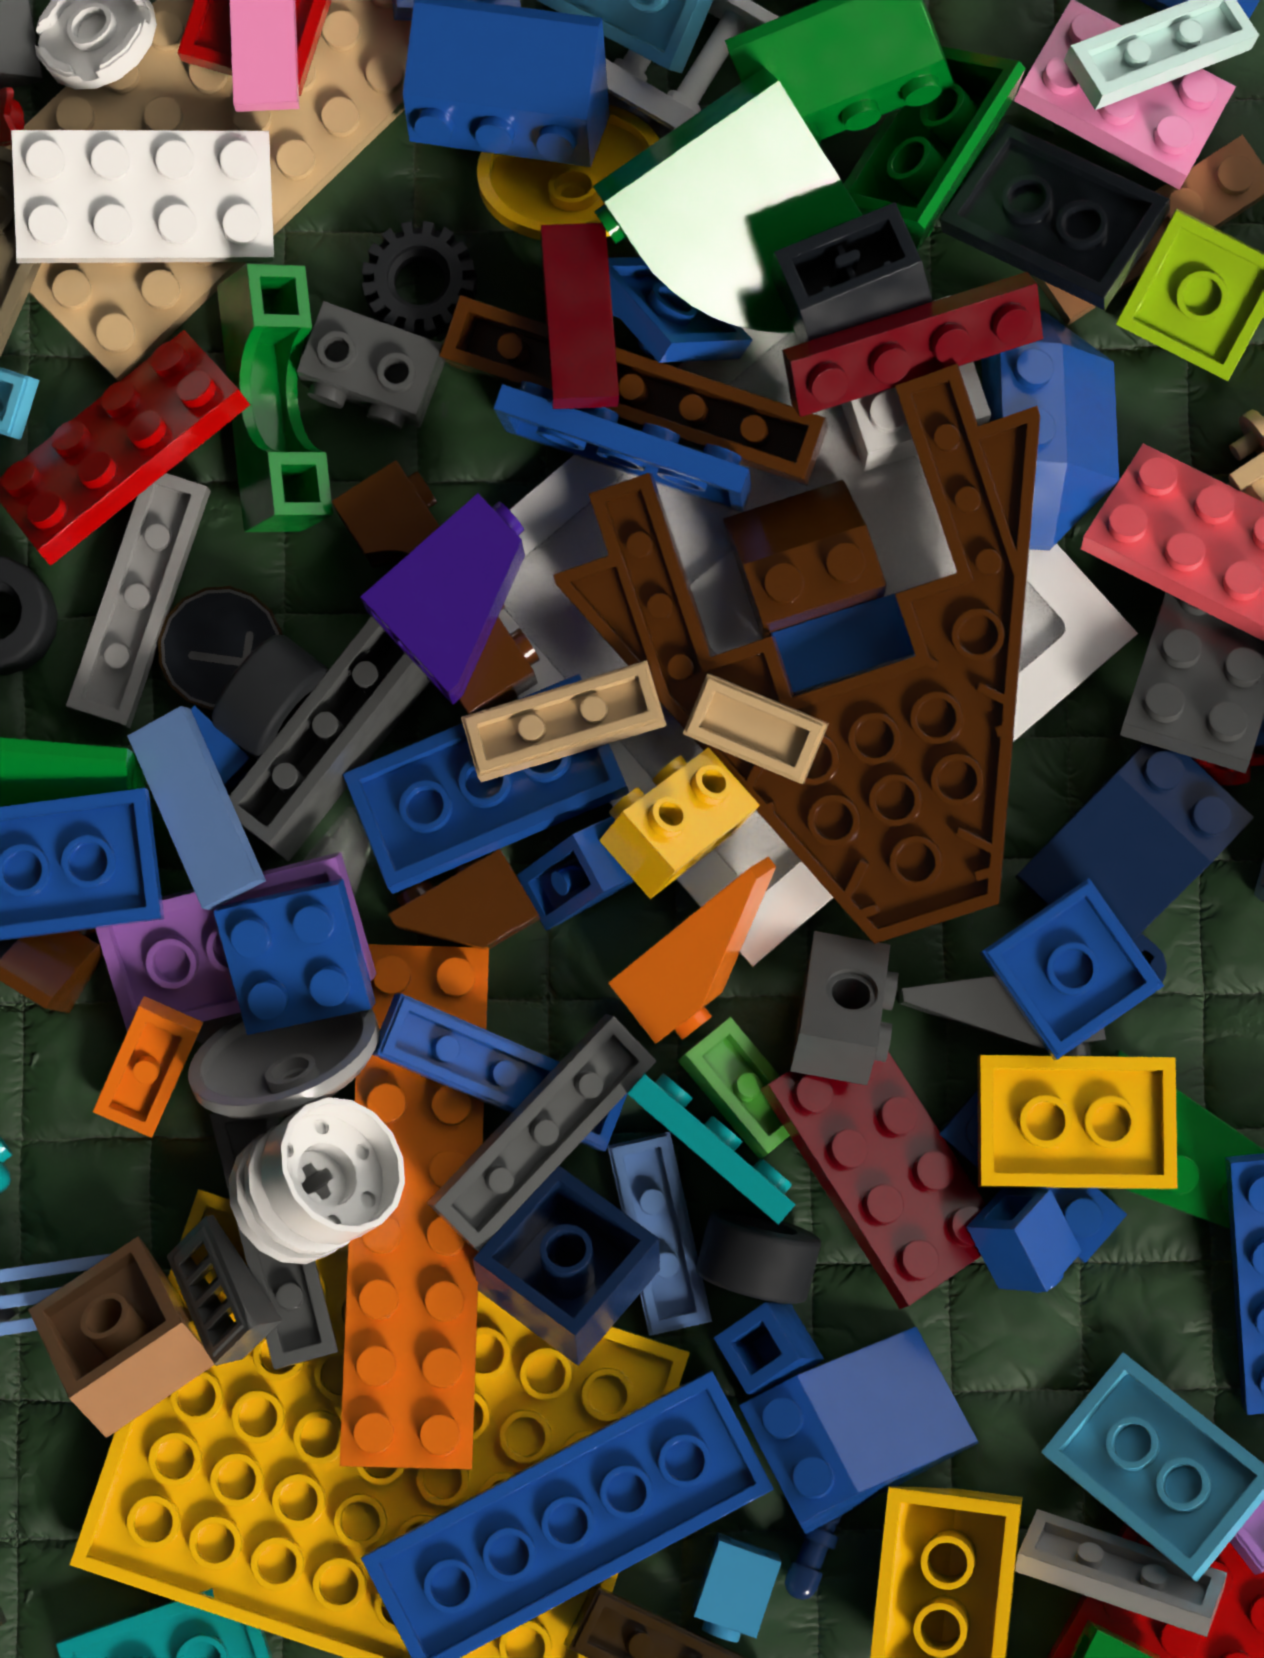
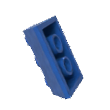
M414 0L403 86V101L409 142L591 167L610 117L603 19L470 0Z

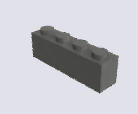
M372 617L366 622L229 796L242 827L288 862L347 789L348 786L343 774L365 765L431 682Z

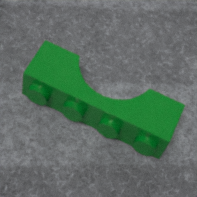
M245 264L217 285L227 377L235 384L250 404V406L232 419L244 532H302L333 515L326 452L317 449L309 440L302 424L298 404L297 369L304 343L312 329L305 266Z

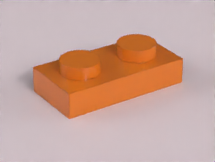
M144 996L134 1015L93 1113L152 1138L204 1022Z

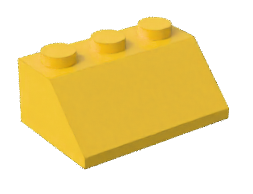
M888 1487L870 1658L1007 1657L1023 1497L953 1488Z

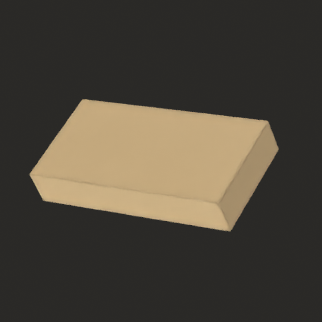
M707 674L683 735L795 782L804 784L829 723L715 675Z

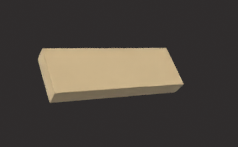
M647 660L461 717L477 777L481 782L667 726Z

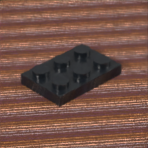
M1005 122L940 218L943 233L1015 268L1028 272L1030 275L1100 309L1106 310L1170 213V199Z

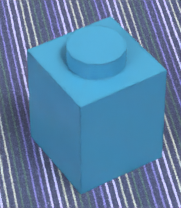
M717 1532L693 1604L694 1617L704 1620L701 1629L713 1636L731 1642H739L741 1633L757 1638L780 1569L781 1559L779 1553Z

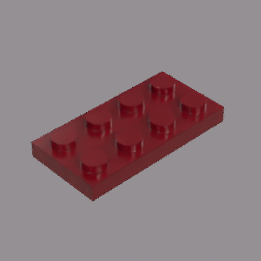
M889 1051L886 1062L874 1060L867 1085L791 1072L789 1070L760 1089L899 1309L910 1306L981 1257L967 1226L986 1206V1203L945 1139L940 1135L937 1126Z

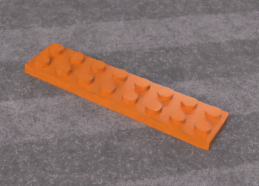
M368 944L377 973L370 982L376 1001L372 1010L375 1013L379 1029H381L394 994L402 993L487 1030L489 948L483 950L475 947ZM372 1055L364 1069L355 1077L354 1101L375 1112L393 1132L403 1156L405 1185L398 1207L380 1226L361 1237L351 1240L348 1245L339 1466L472 1470L478 1282L476 1281L473 1258L479 1251L471 1248L427 1202L483 1144L484 1102Z

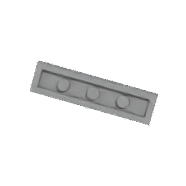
M165 473L137 496L66 707L70 710L131 728L158 648L160 632L166 616L171 610L211 492L207 486Z

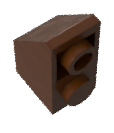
M501 849L496 850L490 855L486 854L453 868L456 875L434 888L429 879L412 886L395 898L400 907L389 913L394 925L401 930L483 950L488 948L490 950L541 919Z

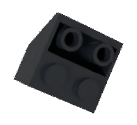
M896 202L779 249L773 254L770 276L800 344L932 302L922 260Z

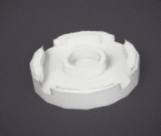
M51 0L39 17L36 32L40 36L38 46L35 45L36 56L58 83L75 90L97 89L117 81L139 64L152 45L157 26L154 7L149 0Z

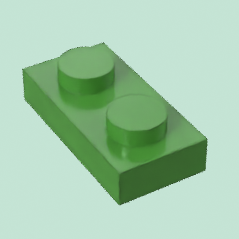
M731 1017L678 1060L758 1159L764 1158L790 1136L760 1090L780 1075Z

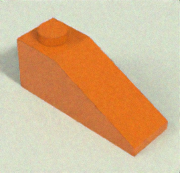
M769 856L747 869L608 982L655 1044L673 1031L683 1040L712 1017L705 1006L723 993L776 869V865Z

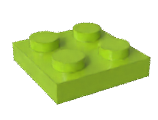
M1176 208L1118 317L1116 325L1229 381L1264 316V252Z

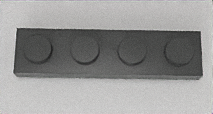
M605 1014L431 1197L427 1204L471 1248L479 1251L657 1061L614 1016Z
M218 1113L209 1114L228 1191L229 1177L236 1157L253 1139L264 1134L271 1127L279 1125V1118L245 1120L230 1118ZM238 1226L247 1266L282 1318V1321L266 1336L274 1370L339 1352L316 1261L308 1264L280 1262L259 1251Z

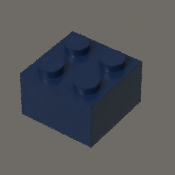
M558 1166L473 1258L478 1291L579 1366L660 1271L659 1238L562 1167Z

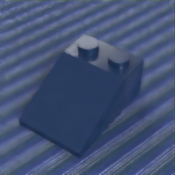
M1142 743L1018 872L1015 878L1046 907L1089 878L1134 941L1216 859L1254 817L1190 756Z

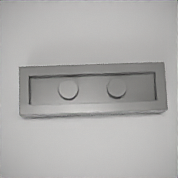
M1037 1509L1019 1549L1015 1572L1205 1637L1208 1636L1227 1578V1572L1209 1567L1202 1577L1195 1582L1155 1548Z

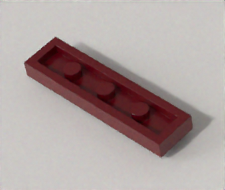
M1024 272L782 349L791 405L799 417H803L893 388L895 385L955 364L961 366L1042 340L1043 331L1037 282L1028 272Z

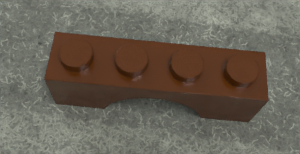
M397 460L331 501L338 516L372 568L397 565L440 527L429 511V508L437 504L429 487L418 471L407 477ZM497 618L466 690L458 700L467 715L508 703L538 684L531 666L540 659L520 628L509 633L500 618Z

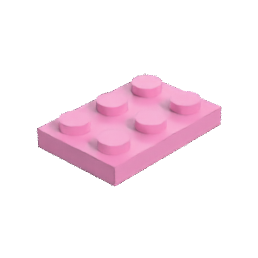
M1071 0L1021 84L1014 102L1180 190L1236 86L1204 69H1200L1095 110L1064 62V58L1070 45L1122 25L1075 0Z

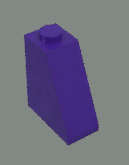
M479 493L360 596L369 615L452 705L463 696L525 557L522 539L519 537L524 531L522 524L503 503L498 501L491 507Z

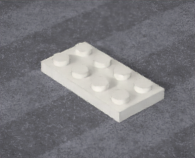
M11 130L16 263L272 262L274 259L269 131Z

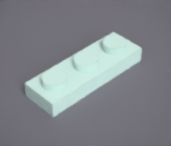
M1188 0L1070 45L1064 62L1094 109L1097 110L1249 51L1255 44L1259 34L1237 0Z

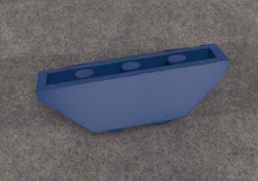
M1040 311L1043 331L1042 340L981 359L982 389L991 412L989 422L1038 406L1041 422L1030 550L1050 551L1119 481L1114 362L1048 313Z

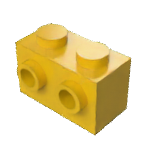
M709 747L689 762L681 755L676 757L652 779V782L656 785L655 788L644 794L637 787L625 795L609 811V814L615 821L599 841L650 899L734 835L760 806Z

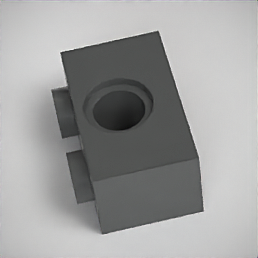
M814 931L804 974L791 1072L867 1085L874 1060L886 1062L892 1034V1024L881 1022L882 1009L892 1011L899 975L897 972L887 971L890 953L889 944H874L872 941Z

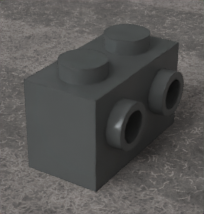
M323 301L299 363L297 373L302 385L309 388L307 395L322 404L342 409L346 401L368 409L366 416L385 427L401 430L403 424L407 423L420 428L445 363L439 357L443 344Z

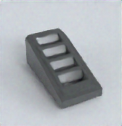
M214 1215L205 1216L167 1255L201 1342L214 1365L244 1359L282 1321V1318ZM204 1244L208 1255L196 1265L191 1256ZM214 1268L217 1277L209 1284L205 1276ZM224 1291L226 1299L221 1303L217 1296ZM232 1312L236 1319L235 1322H233V1320L229 1316Z

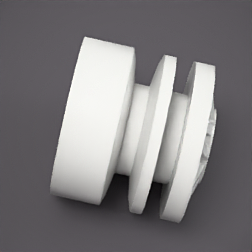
M327 1097L304 1105L286 1117L279 1125L271 1127L264 1134L253 1139L236 1157L229 1177L230 1207L240 1230L259 1251L283 1263L308 1264L332 1254L337 1249L347 1245L351 1240L361 1237L380 1226L398 1207L405 1185L403 1156L393 1132L375 1112L353 1100Z

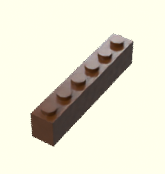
M460 295L439 357L452 367L518 389L522 381H527L551 390L546 324ZM615 347L619 402L618 407L605 408L619 414L618 423L642 430L644 423L658 425L679 434L681 437L678 443L703 451L705 444L716 445L739 454L742 457L740 464L808 486L828 429L825 417L813 413L799 417L792 406Z

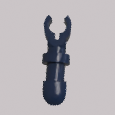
M842 1515L807 1534L801 1528L799 1536L803 1537L804 1541L796 1562H791L785 1578L786 1590L792 1597L805 1600L812 1597L817 1591L823 1576L820 1570L829 1548L835 1550L839 1541V1537L835 1536L834 1533Z

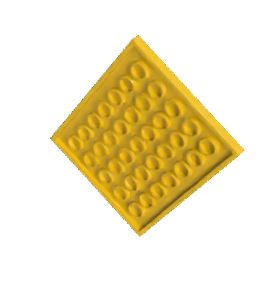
M198 1189L181 1241L205 1216L214 1215L247 1265L236 1218L230 1207V1199ZM348 1243L332 1254L316 1260L339 1352L274 1370L265 1337L244 1359L212 1366L114 1433L70 1565L344 1658H411L361 1557L678 1388L690 1352L612 1326L578 1366L478 1291L472 1470L341 1467L339 1464ZM203 1244L191 1256L196 1265L208 1255L205 1245ZM171 1268L168 1280L186 1305ZM214 1268L205 1276L209 1284L217 1277ZM224 1291L217 1296L221 1303L226 1299ZM232 1312L229 1316L231 1317L233 1322H235L236 1319ZM618 1573L597 1585L613 1592ZM213 1588V1597L201 1593ZM590 1588L460 1658H587L569 1649L564 1644V1641Z

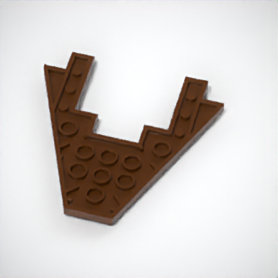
M958 364L895 385L957 573L895 594L916 656L798 696H794L775 636H770L713 656L652 473H646L589 493L609 555L553 574L556 585L628 666L647 660L659 701L684 729L707 674L715 675L829 723L804 784L795 782L694 739V741L703 751L709 747L760 805L756 811L874 944L999 904L1041 415L1038 406H1034L979 426Z

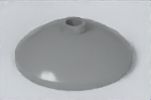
M371 1008L365 1011L247 1035L243 1018L239 1017L220 1028L199 1048L189 1067V1084L199 1104L212 1112L230 1118L245 1120L286 1117L306 1104L327 1097L331 1098L349 1084L364 1069L375 1051L380 1036L379 1025Z

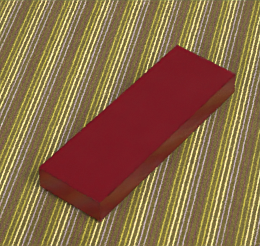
M602 223L541 225L540 243L552 409L618 407L619 387L606 229Z

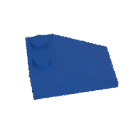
M917 1327L798 1374L739 1405L805 1534L887 1492L889 1486H898L978 1444L975 1434Z

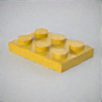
M980 1055L977 1057L978 1187L1178 1188L1176 1057L1062 1056L1058 1060H1053L1051 1056Z

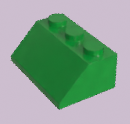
M820 0L725 40L741 82L765 67L780 81L818 144L821 143L822 139L845 130L858 131L866 129L878 122L882 115L906 105L917 107L930 103L943 90L955 86L924 0Z
M941 46L955 86L943 90L935 100L917 107L906 105L889 112L844 183L862 215L896 202L918 251L932 232L938 218L957 188L964 181L967 172L990 136L997 129L1000 120L1014 100L1026 69L1019 60Z
M0 737V807L145 788L146 778L136 755L128 748Z

